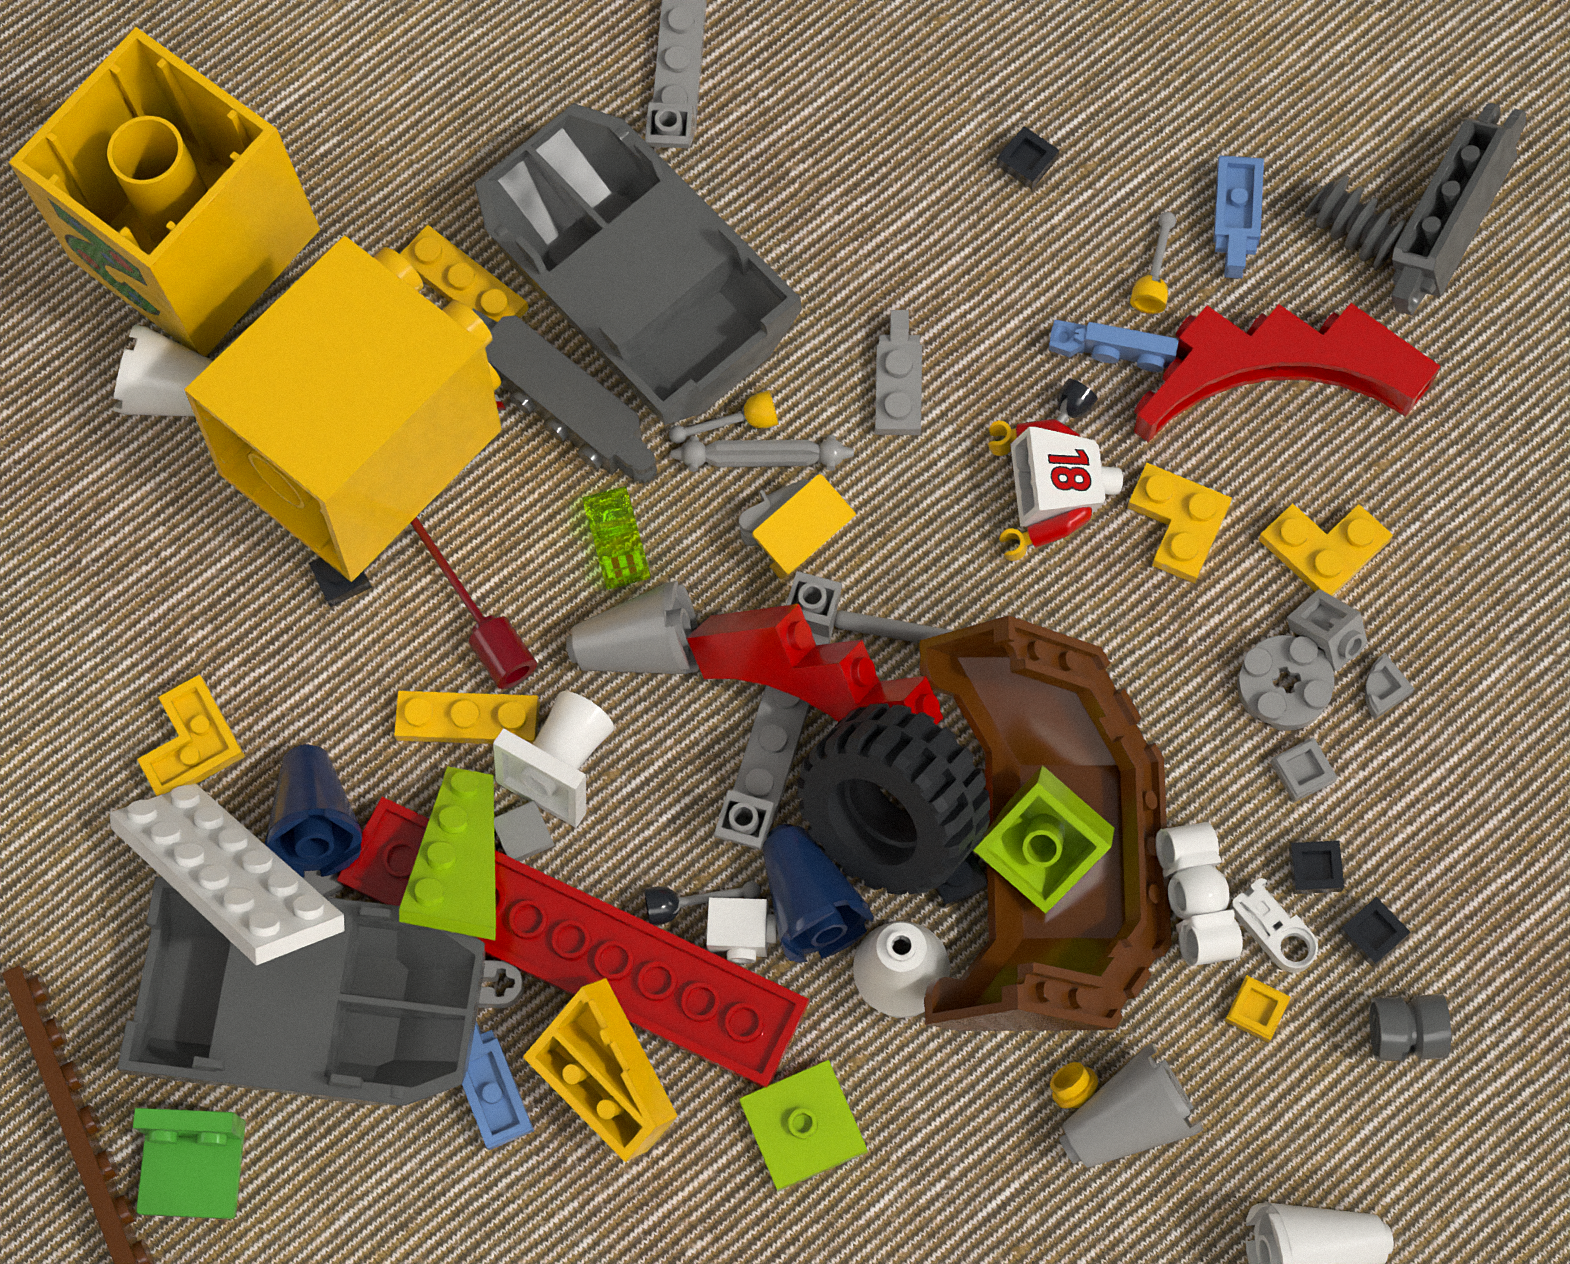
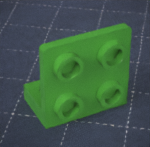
M135 1108L133 1128L145 1134L137 1213L144 1216L234 1219L237 1211L246 1121L234 1112Z

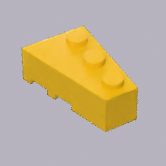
M606 978L582 986L523 1056L624 1162L647 1152L678 1117Z

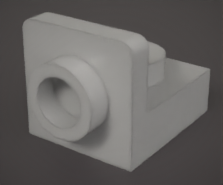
M1318 589L1287 617L1290 630L1300 636L1311 638L1318 647L1322 648L1332 669L1335 671L1342 668L1349 660L1356 658L1367 644L1361 612L1321 589Z

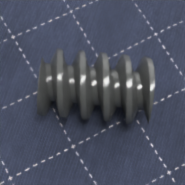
M1345 175L1336 182L1331 181L1325 185L1309 204L1304 216L1310 218L1319 213L1316 221L1317 226L1320 229H1324L1333 224L1330 234L1335 240L1347 235L1345 241V248L1352 251L1362 245L1359 259L1366 262L1376 256L1373 270L1377 271L1393 254L1394 247L1402 235L1407 221L1403 218L1392 226L1388 224L1392 209L1387 208L1378 215L1375 214L1374 210L1378 199L1373 197L1362 204L1360 198L1364 188L1359 186L1350 193L1345 191L1350 179L1349 176Z

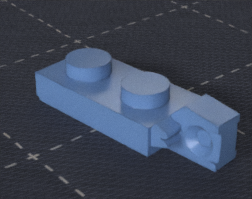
M1222 155L1218 157L1213 242H1215V252L1226 253L1224 277L1242 279L1243 269H1245L1246 254L1256 255L1257 245H1259L1261 236L1264 158Z
M1054 320L1049 351L1069 358L1078 352L1081 354L1086 352L1091 353L1092 358L1100 362L1117 363L1119 359L1137 362V366L1143 370L1161 372L1164 368H1168L1176 359L1179 341H1176L1177 338L1088 322V326Z
M476 1021L468 1072H466L462 1086L487 1149L491 1150L534 1132V1128L500 1041L495 1038L492 1030L481 1034Z

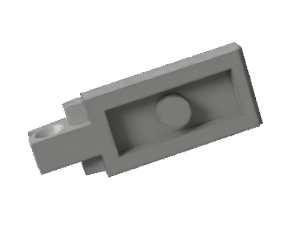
M891 310L890 335H879V345H877L875 435H921L922 345H920V335H909V310Z

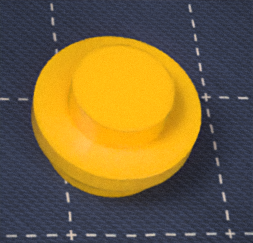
M1072 1062L1063 1066L1053 1075L1050 1081V1087L1053 1090V1100L1059 1107L1064 1109L1081 1107L1095 1094L1098 1076L1091 1068L1084 1067L1079 1062Z

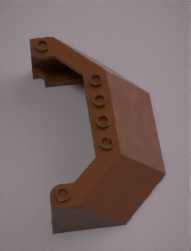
M1009 615L920 640V675L927 676L932 690L953 697L985 752V790L989 791L990 800L988 828L1014 794L1043 765L1115 828L1112 846L1047 913H1044L987 863V923L989 941L960 979L942 977L936 978L928 984L924 997L925 1025L955 1031L1112 1030L1117 1027L1123 1018L1120 1010L1126 1001L1136 998L1150 978L1151 973L1148 969L1154 960L1164 957L1172 945L1171 914L1168 897L1169 878H1164L1163 876L1164 869L1159 863L1155 847L1158 831L1167 828L1164 757L1156 743L1147 744L1137 726L1142 718L1125 688L1117 690L1106 671L1110 661L1102 647Z

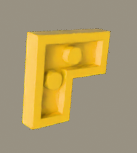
M1146 463L1127 508L1169 525L1152 566L1195 584L1230 507L1232 497Z
M1292 503L1260 534L1259 541L1314 592L1321 589L1334 596L1391 541L1393 534L1360 504L1326 534Z
M199 674L158 697L179 736L137 760L156 796L171 792L178 786L197 784L246 756L206 682Z

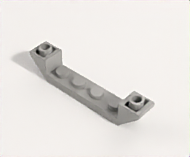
M662 0L653 102H648L645 142L650 147H691L697 127L707 0Z
M797 571L786 605H800L804 617L811 628L816 645L830 644L842 583ZM767 685L765 686L733 791H727L714 837L761 850L780 807L811 706L809 703L796 696Z

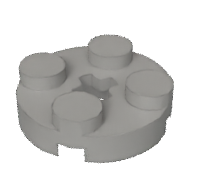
M1292 635L1273 636L1259 642L1246 654L1237 679L1238 694L1245 710L1255 719L1258 717L1263 722L1271 724V728L1277 730H1297L1315 722L1328 706L1334 689V673L1326 655L1318 649L1317 644L1311 638L1305 636L1295 637ZM1280 672H1287L1289 676L1296 677L1298 682L1293 686V693L1286 694L1283 687L1275 688L1273 681L1279 678Z

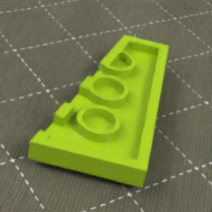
M447 766L399 908V922L495 940L494 775Z

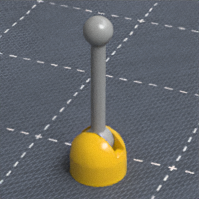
M1171 212L1162 213L1158 219L1161 230L1151 273L1136 281L1132 290L1130 304L1136 310L1143 313L1158 314L1166 308L1168 286L1163 279L1159 278L1169 231L1176 224V217Z
M770 390L751 396L746 401L743 412L686 428L680 425L673 426L669 431V438L674 443H682L687 436L744 420L755 428L764 429L777 426L779 422Z

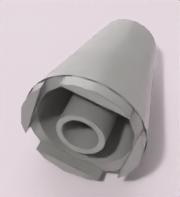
M678 581L667 582L574 625L572 635L566 638L567 652L571 662L578 663L583 671L688 674L697 672L699 669L686 639L692 633V629L698 628L697 619L689 594L683 584L678 585Z
M1151 1043L1140 1050L1062 1124L1066 1134L1059 1137V1140L1073 1164L1081 1160L1089 1168L1191 1137L1204 1130L1200 1119L1191 1124L1188 1116L1191 1115L1190 1110L1194 1107L1167 1061L1164 1059L1156 1064L1151 1057L1158 1051L1155 1044Z

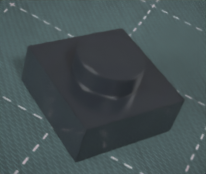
M1023 126L997 157V166L1032 190L1059 159L1060 150Z
M321 557L309 562L330 607L372 588L364 570L351 582Z
M1340 840L1290 844L1289 856L1293 894L1343 891L1345 887Z
M973 851L945 883L935 888L945 909L988 889L987 879Z
M1377 896L1339 931L1372 967L1378 964L1411 933Z

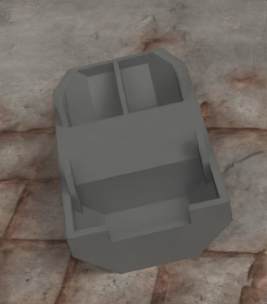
M573 103L565 112L559 114L474 183L485 229L512 266L599 353L607 366L664 425L705 412L771 356L802 310L801 298L622 118Z
M155 877L146 922L152 929L133 1021L127 1020L117 1069L127 1075L316 1097L317 1099L363 1105L406 1106L460 1086L464 1081L466 1072H468L485 969V943L475 936L399 922L400 906L325 897L344 914L343 932L255 965L163 877Z

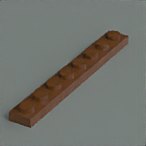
M21 965L3 972L2 976L114 1264H154V1259L148 1245L143 1239L137 1240L131 1223L137 1221L133 1205L126 1194L120 1196L113 1178L119 1176L117 1164L108 1149L102 1151L96 1133L102 1131L98 1116L90 1104L84 1105L79 1089L84 1087L82 1075L73 1060L67 1061L62 1049V1045L67 1043L64 1029L56 1017L50 1018L44 1003L50 1000L47 986L39 974L34 975Z

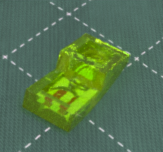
M624 486L582 497L606 589L609 590L650 579L651 574L627 487Z

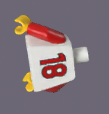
M1048 419L1019 423L1014 429H1011L1008 423L998 420L989 427L991 436H1006L1001 441L989 442L988 446L991 453L997 456L1007 455L1011 452L1020 526H1028V531L1024 533L1014 528L1006 529L1001 533L999 537L1001 543L1007 542L1010 539L1020 541L1017 549L1004 553V557L1007 560L1017 561L1023 558L1029 545L1033 544L1034 547L1038 548L1069 536L1090 521L1092 513L1104 504L1105 494L1117 495L1122 489L1123 474L1121 469L1118 467L1101 466L1099 445L1094 440L1082 438L1080 434L1058 420Z

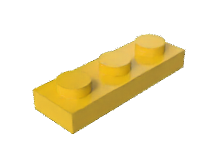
M429 225L400 253L417 271L422 281L449 302L457 300L468 306L471 310L474 308L496 322L503 316H517L521 318L529 309L526 300Z
M398 691L394 736L397 741L493 744L504 728L533 744L538 734L540 700L537 695Z

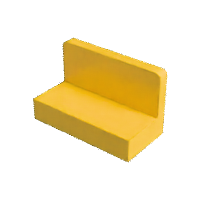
M818 474L752 532V536L774 562L769 567L782 580L857 514L826 478Z

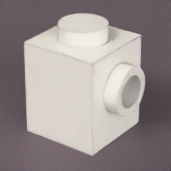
M709 897L708 951L716 955H727L728 961L740 964L755 963L756 956L767 957L768 943H777L778 931L775 914H769L767 899Z

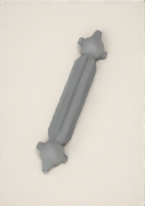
M828 435L826 440L820 445L810 440H717L707 446L701 443L697 436H692L690 441L686 442L682 447L671 451V458L683 461L685 465L689 466V471L691 472L698 471V467L705 462L716 467L809 466L818 461L826 465L827 470L833 471L835 466L841 463L842 460L854 456V449L843 446L836 440L834 435Z

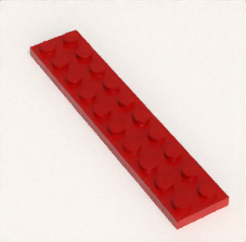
M381 797L362 832L363 838L359 858L348 868L341 871L337 881L344 887L380 904L400 906L429 818L385 797ZM495 850V940L477 937L485 943L486 955L498 961H504L516 967L519 971L573 997L582 986L606 978L631 1025L762 1088H768L810 1004L809 998Z

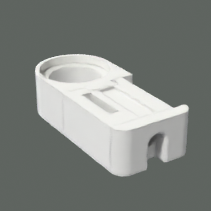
M1260 878L1251 884L1247 891L1241 892L1233 899L1230 910L1234 909L1236 919L1280 969L1290 973L1304 971L1316 958L1318 952L1317 939L1297 914L1290 918L1274 897L1265 890L1264 886L1267 880ZM1290 936H1296L1304 940L1308 947L1307 957L1299 962L1286 959L1281 952L1282 940Z

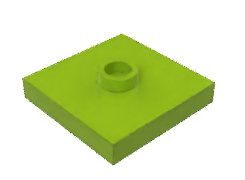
M829 1060L771 1084L768 1088L764 1087L739 1098L777 1192L868 1153V1149Z

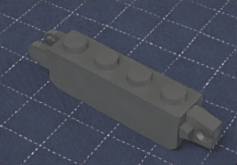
M1488 102L1477 120L1471 118L1464 120L1394 247L1392 262L1395 274L1392 281L1396 286L1391 298L1395 303V311L1413 315L1426 294L1442 296L1518 156L1515 145L1525 128L1526 111L1514 108L1504 125L1501 126L1497 125L1501 112L1500 105Z
M472 309L482 319L492 334L493 340L485 348L488 362L499 375L501 385L511 393L509 395L511 401L521 411L528 415L533 411L545 421L543 425L546 430L560 442H564L567 438L578 447L577 453L580 458L593 469L597 470L601 466L609 474L613 475L619 468L628 477L634 478L635 482L638 481L639 484L644 483V485L654 480V477L657 476L656 458L654 452H651V448L647 449V445L642 442L639 415L517 316H503L496 322L476 309Z

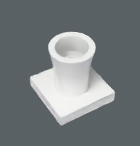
M569 691L560 692L533 744L504 728L493 743L496 783L529 802L535 800L538 807L577 828L586 814V774L578 769L591 753L613 732L614 725L611 719L601 708L585 697Z

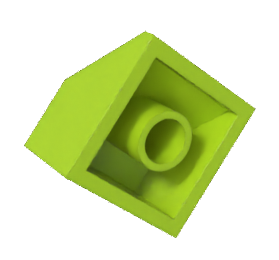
M1042 765L1008 801L973 851L1044 913H1047L1111 848L1115 828Z

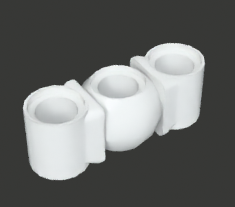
M1208 822L1160 829L1156 836V853L1159 863L1164 869V878L1172 877L1168 886L1171 908L1177 916L1183 919L1182 922L1176 924V929L1179 932V947L1182 957L1189 966L1237 959L1242 952V934L1238 923L1234 919V909L1226 910L1230 895L1227 880L1220 871L1214 868L1222 863L1215 830Z

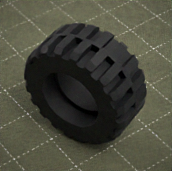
M870 704L868 707H858L850 711L845 718H842L803 760L800 767V777L798 778V797L802 798L799 802L802 819L808 820L810 824L808 826L809 834L814 842L819 841L824 847L823 853L831 861L836 860L844 867L842 872L852 879L859 877L864 880L865 886L874 890H879L883 887L886 888L889 894L903 895L908 892L909 895L928 892L930 889L938 888L945 883L982 840V835L987 831L990 821L988 812L990 810L989 791L983 790V787L986 785L984 774L981 768H975L972 763L974 755L968 747H961L954 739L956 734L948 727L942 729L933 723L935 718L924 712L918 714L911 713V707L903 705H893L889 708L888 704ZM878 785L892 793L903 804L908 813L895 806L883 794Z

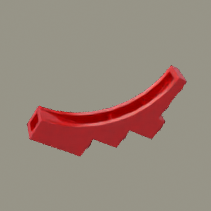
M1352 303L1347 306L1341 315L1333 312L1324 322L1319 332L1278 304L1269 316L1261 313L1247 333L1206 305L1197 317L1190 314L1178 328L1175 334L1179 339L1177 358L1165 371L1162 377L1165 383L1156 393L1149 390L1135 407L1134 413L1137 414L1134 433L1149 442L1173 418L1206 398L1234 387L1278 380H1307L1341 386L1374 398L1406 417L1433 385L1441 366Z
M799 604L711 615L686 638L704 679H737L767 685L802 699L830 715L837 722L845 718L850 711L858 707H868L870 704H888L889 708L893 705L911 707V713L918 714L924 712L935 718L933 723L936 725L943 719L939 701L932 691L927 676L879 681L875 665L868 655L863 640L816 645L811 628Z

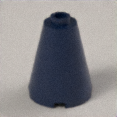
M309 744L299 745L289 750L282 759L265 845L302 878H305L304 871L320 870L321 877L333 875L348 868L359 858L363 838L362 830L329 754L318 746Z
M783 824L772 829L767 835L762 851L780 946L788 960L798 963L808 962L805 954L817 951L823 959L848 948L862 938L867 932L864 922L867 919L873 922L874 919L868 903L833 861L823 853L822 848L816 841L814 842L804 827Z

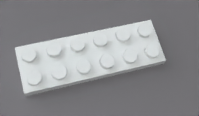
M196 783L178 786L171 792L148 800H138L125 808L110 812L111 829L255 965L344 931V914Z

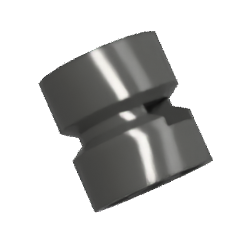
M1443 994L1415 995L1410 1003H1406L1401 996H1382L1371 999L1369 1012L1370 1038L1374 1058L1377 1062L1404 1061L1409 1052H1414L1419 1060L1447 1059L1451 1050V1023L1448 1004Z

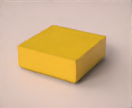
M1246 975L1224 1021L1269 1043L1291 997Z

